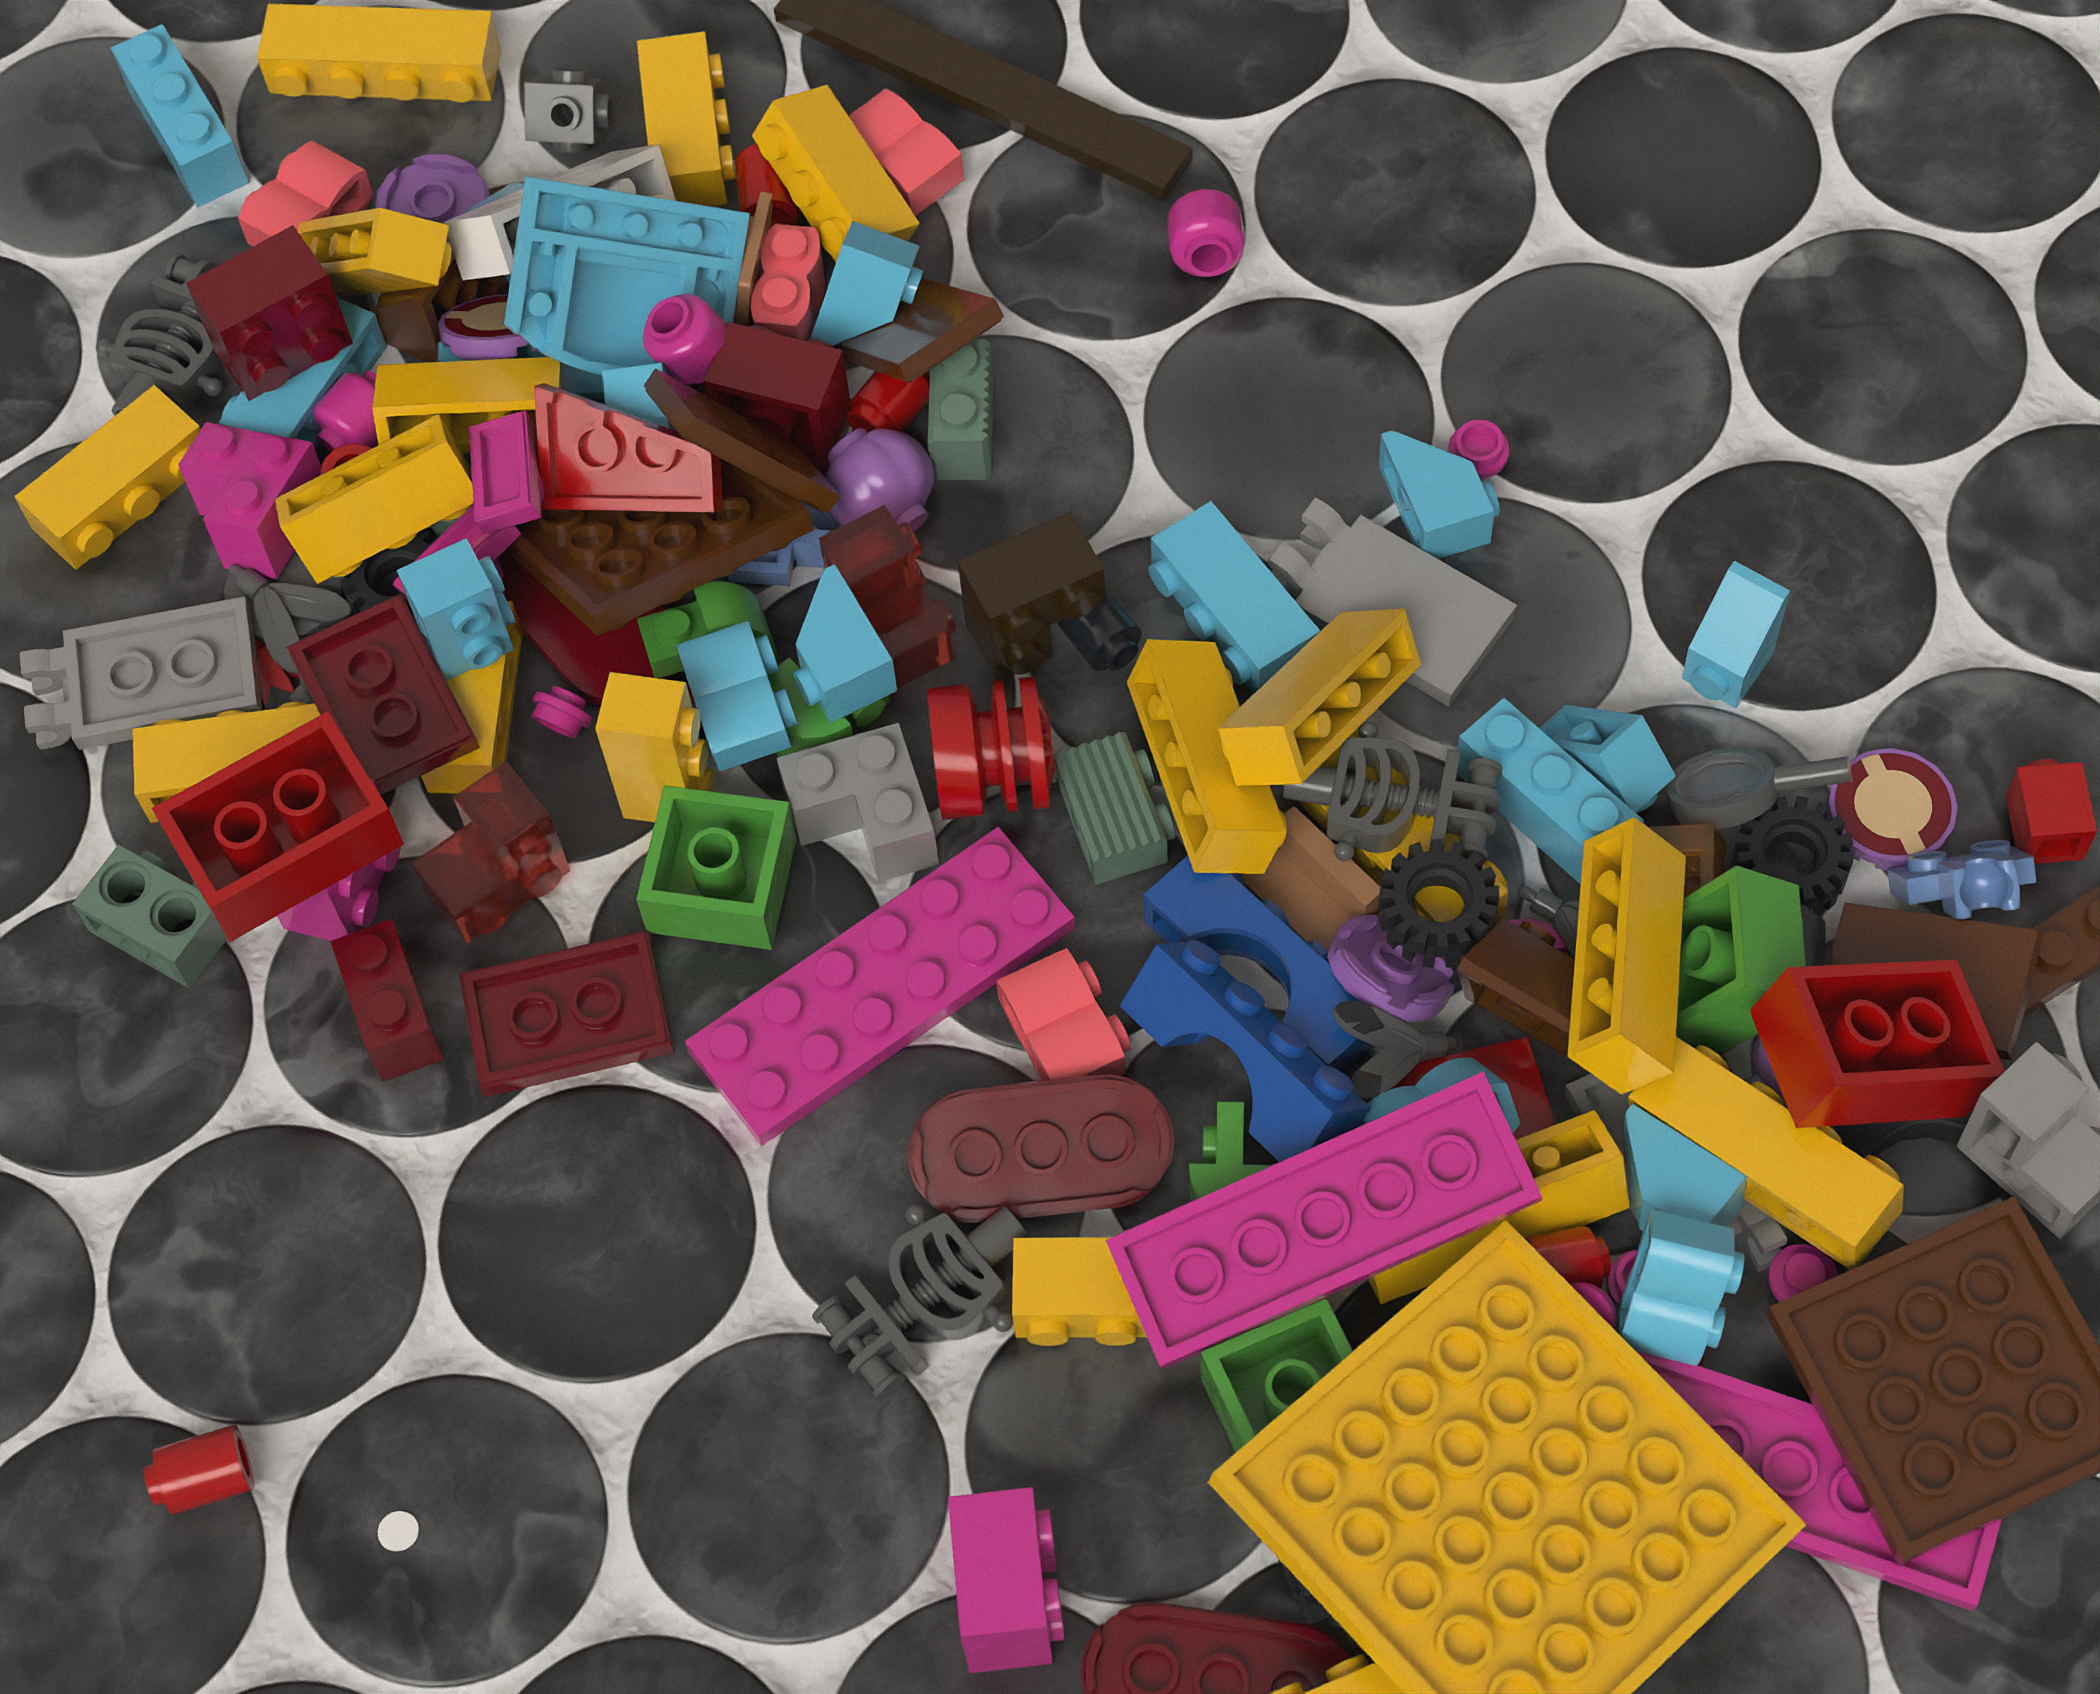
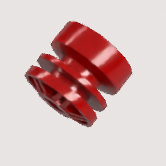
M1035 676L1019 678L1021 707L1006 708L1003 680L993 682L991 710L985 711L977 710L969 684L927 688L934 763L942 820L983 816L986 804V787L998 785L1008 813L1018 812L1016 783L1030 782L1034 810L1050 808L1049 793L1055 773L1049 712L1036 687Z

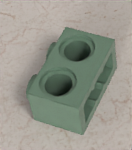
M118 844L72 905L89 932L190 989L227 941V937L194 881L190 885L174 876L175 871L168 863L149 851H144L141 856H138ZM143 891L141 896L135 901L123 904L125 898L130 894ZM194 920L187 929L181 932H172L181 922Z

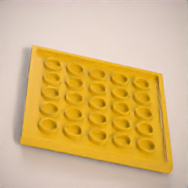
M1507 1220L1502 1222L1216 1469L1208 1481L1212 1488L1404 1694H1632L1807 1525Z

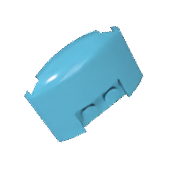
M525 176L504 325L514 334H520L534 348L551 359L590 373L602 375L603 370L656 363L645 351L642 336L649 313L660 301L675 295L688 293L699 296L707 302L726 324L728 322L733 323L750 213Z

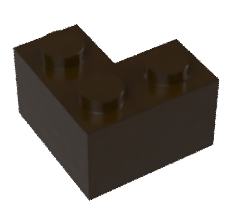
M1071 511L958 560L965 624L996 680L1003 679L1012 674L1023 675L1038 668L1044 660L1052 657L1050 625L1066 618H1081L1092 612L1098 604L1106 601L1104 568Z

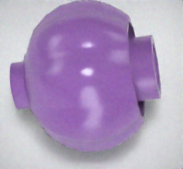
M859 428L846 435L830 451L827 459L831 465L825 478L839 493L840 497L837 500L838 508L831 509L829 513L846 530L864 536H881L896 531L900 537H906L916 531L926 521L929 513L925 510L924 506L934 485V467L926 449L915 438L896 430L879 428L868 433L864 428Z

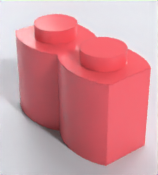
M884 89L849 115V118L915 216L964 180L962 157L959 150L941 131L931 124L922 121L914 109L894 92Z
M310 141L284 158L276 179L269 181L247 196L238 219L247 243L255 246L292 225L298 231L299 222L364 211L374 195L365 169L320 144Z
M774 224L767 232L762 248L761 264L763 275L757 281L751 296L754 325L769 328L776 334L807 341L810 340L816 324L815 314L822 306L827 289L819 235L815 227Z
M1065 948L996 980L998 998L1018 1039L1027 1051L1040 1080L1094 1074L1122 1075L1126 1073L1124 1052L1131 1050L1128 1035L1117 1015L1113 1014L1106 1017L1095 1001V998L1102 996V991L1093 969L1086 960L1077 964L1069 950Z

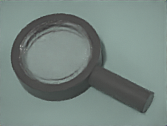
M1727 747L1699 754L1682 763L1674 770L1676 777L1666 785V791L1672 814L1678 822L1695 829L1714 830L1737 826L1758 817L1774 804L1779 792L1852 782V772L1848 756L1774 767L1772 759L1762 751L1747 747Z

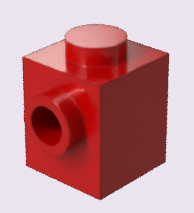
M2042 759L2031 762L2024 767H2017L2005 796L2015 847L2033 856L2034 864L2084 860L2095 837L2097 828L2082 762L2060 764L2057 760Z

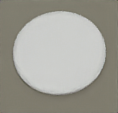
M404 1511L388 1514L381 1521L378 1528L380 1543L390 1551H403L409 1548L416 1541L419 1533L416 1519Z

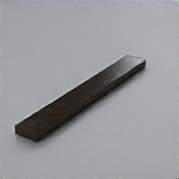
M780 0L774 7L776 22L1160 200H1165L1193 160L1192 147L871 0Z

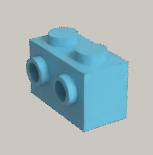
M467 538L397 570L418 628L446 681L471 669L488 667L495 663L501 655L514 650L506 626L516 621L502 593L505 590L502 580L489 556L480 560L477 559Z

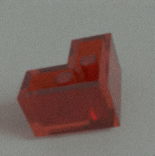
M882 505L819 538L824 569L834 564L836 565L891 656L897 689L954 659L951 634L956 632L955 622L941 599L932 602L923 589L926 587V580L916 561V557L922 555V550L915 533L907 522L904 521L897 524L886 506Z
M507 761L453 797L464 827L412 862L424 891L465 943H468L479 934H488L498 929L505 923L512 911L531 898H539L550 893L557 887L562 877L570 872L550 813Z

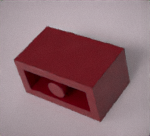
M390 919L331 940L330 943L366 1051L382 1082L444 1060L407 950L393 920Z

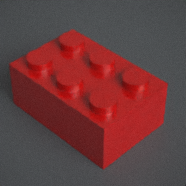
M328 711L152 807L159 823L229 942L404 845L389 808Z
M1957 960L1788 967L1749 1010L1796 1128L1966 1117L1975 1108L1980 1095L2005 1072Z

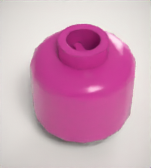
M1200 189L1188 192L1180 197L1170 208L1166 223L1169 250L1172 260L1182 271L1193 276L1212 277L1221 275L1235 267L1243 256L1245 235L1239 206L1229 195L1218 190Z
M689 293L675 295L660 301L649 313L642 336L644 348L656 363L662 362L669 375L685 385L703 383L713 356L723 346L727 324L703 298Z
M367 370L363 375L352 372L343 374L317 403L313 416L322 431L316 438L330 453L336 448L347 444H362L372 449L378 446L372 408L376 381L375 373Z

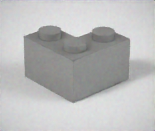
M899 723L776 758L787 802L790 803L795 829L801 846L862 829L878 882L939 865L934 829Z
M2036 1042L1980 1095L1956 1147L2012 1197L2015 1196L2024 1208L2061 1239L2100 1201V1128L2089 1127L2076 1115L2090 1089L2082 1081L2077 1068L2065 1057L2049 1053Z

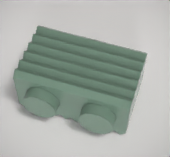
M974 339L930 369L928 451L934 467V478L937 480H986L992 475L993 394L995 383L991 343L986 339Z
M1118 732L1115 736L1107 735L1102 740L1095 739L1090 744L1082 743L1078 748L1070 747L1066 751L1059 750L1054 754L1056 783L1095 885L1168 862L1167 841L1175 839V831L1165 803L1153 805L1147 787L1154 785V776L1144 749L1133 752L1126 733Z

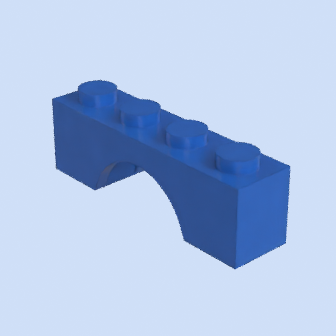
M1187 855L1143 894L1144 922L1166 943L1198 941L1212 948L1218 955H1231L1250 959L1269 970L1281 983L1289 1001L1281 1023L1301 1032L1309 1042L1308 1048L1325 1065L1346 1074L1375 1047L1347 1033L1336 1022L1332 1014V1009L1338 1003L1359 1000L1348 993L1333 975L1327 957L1328 952L1313 940L1306 943L1290 929V923L1283 911L1269 899L1258 900L1244 887L1243 878L1239 873H1194Z
M1194 940L1156 944L1121 1002L1120 1007L1161 1047L1201 1043L1210 1036L1228 1045L1241 1060L1251 1085L1253 1106L1249 1133L1275 1159L1282 1162L1360 1126L1371 1107L1353 1091L1354 1085L1352 1081L1339 1070L1325 1065L1308 1048L1309 1042L1301 1032L1281 1023L1264 1007L1265 1001L1259 992L1247 984L1238 982L1220 965L1221 958L1212 948Z

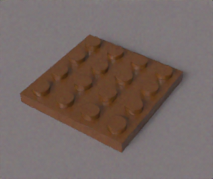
M721 459L723 509L716 512L541 509L542 518L515 525L521 535L505 550L592 632L599 636L607 631L624 627L630 620L662 604L675 602L682 598L685 593L715 578L728 576L734 573L740 566L768 552L781 550L787 547L793 540L814 529L809 509L798 500Z
M2015 1196L1770 1306L1765 1313L1898 1566L2100 1474V1347Z

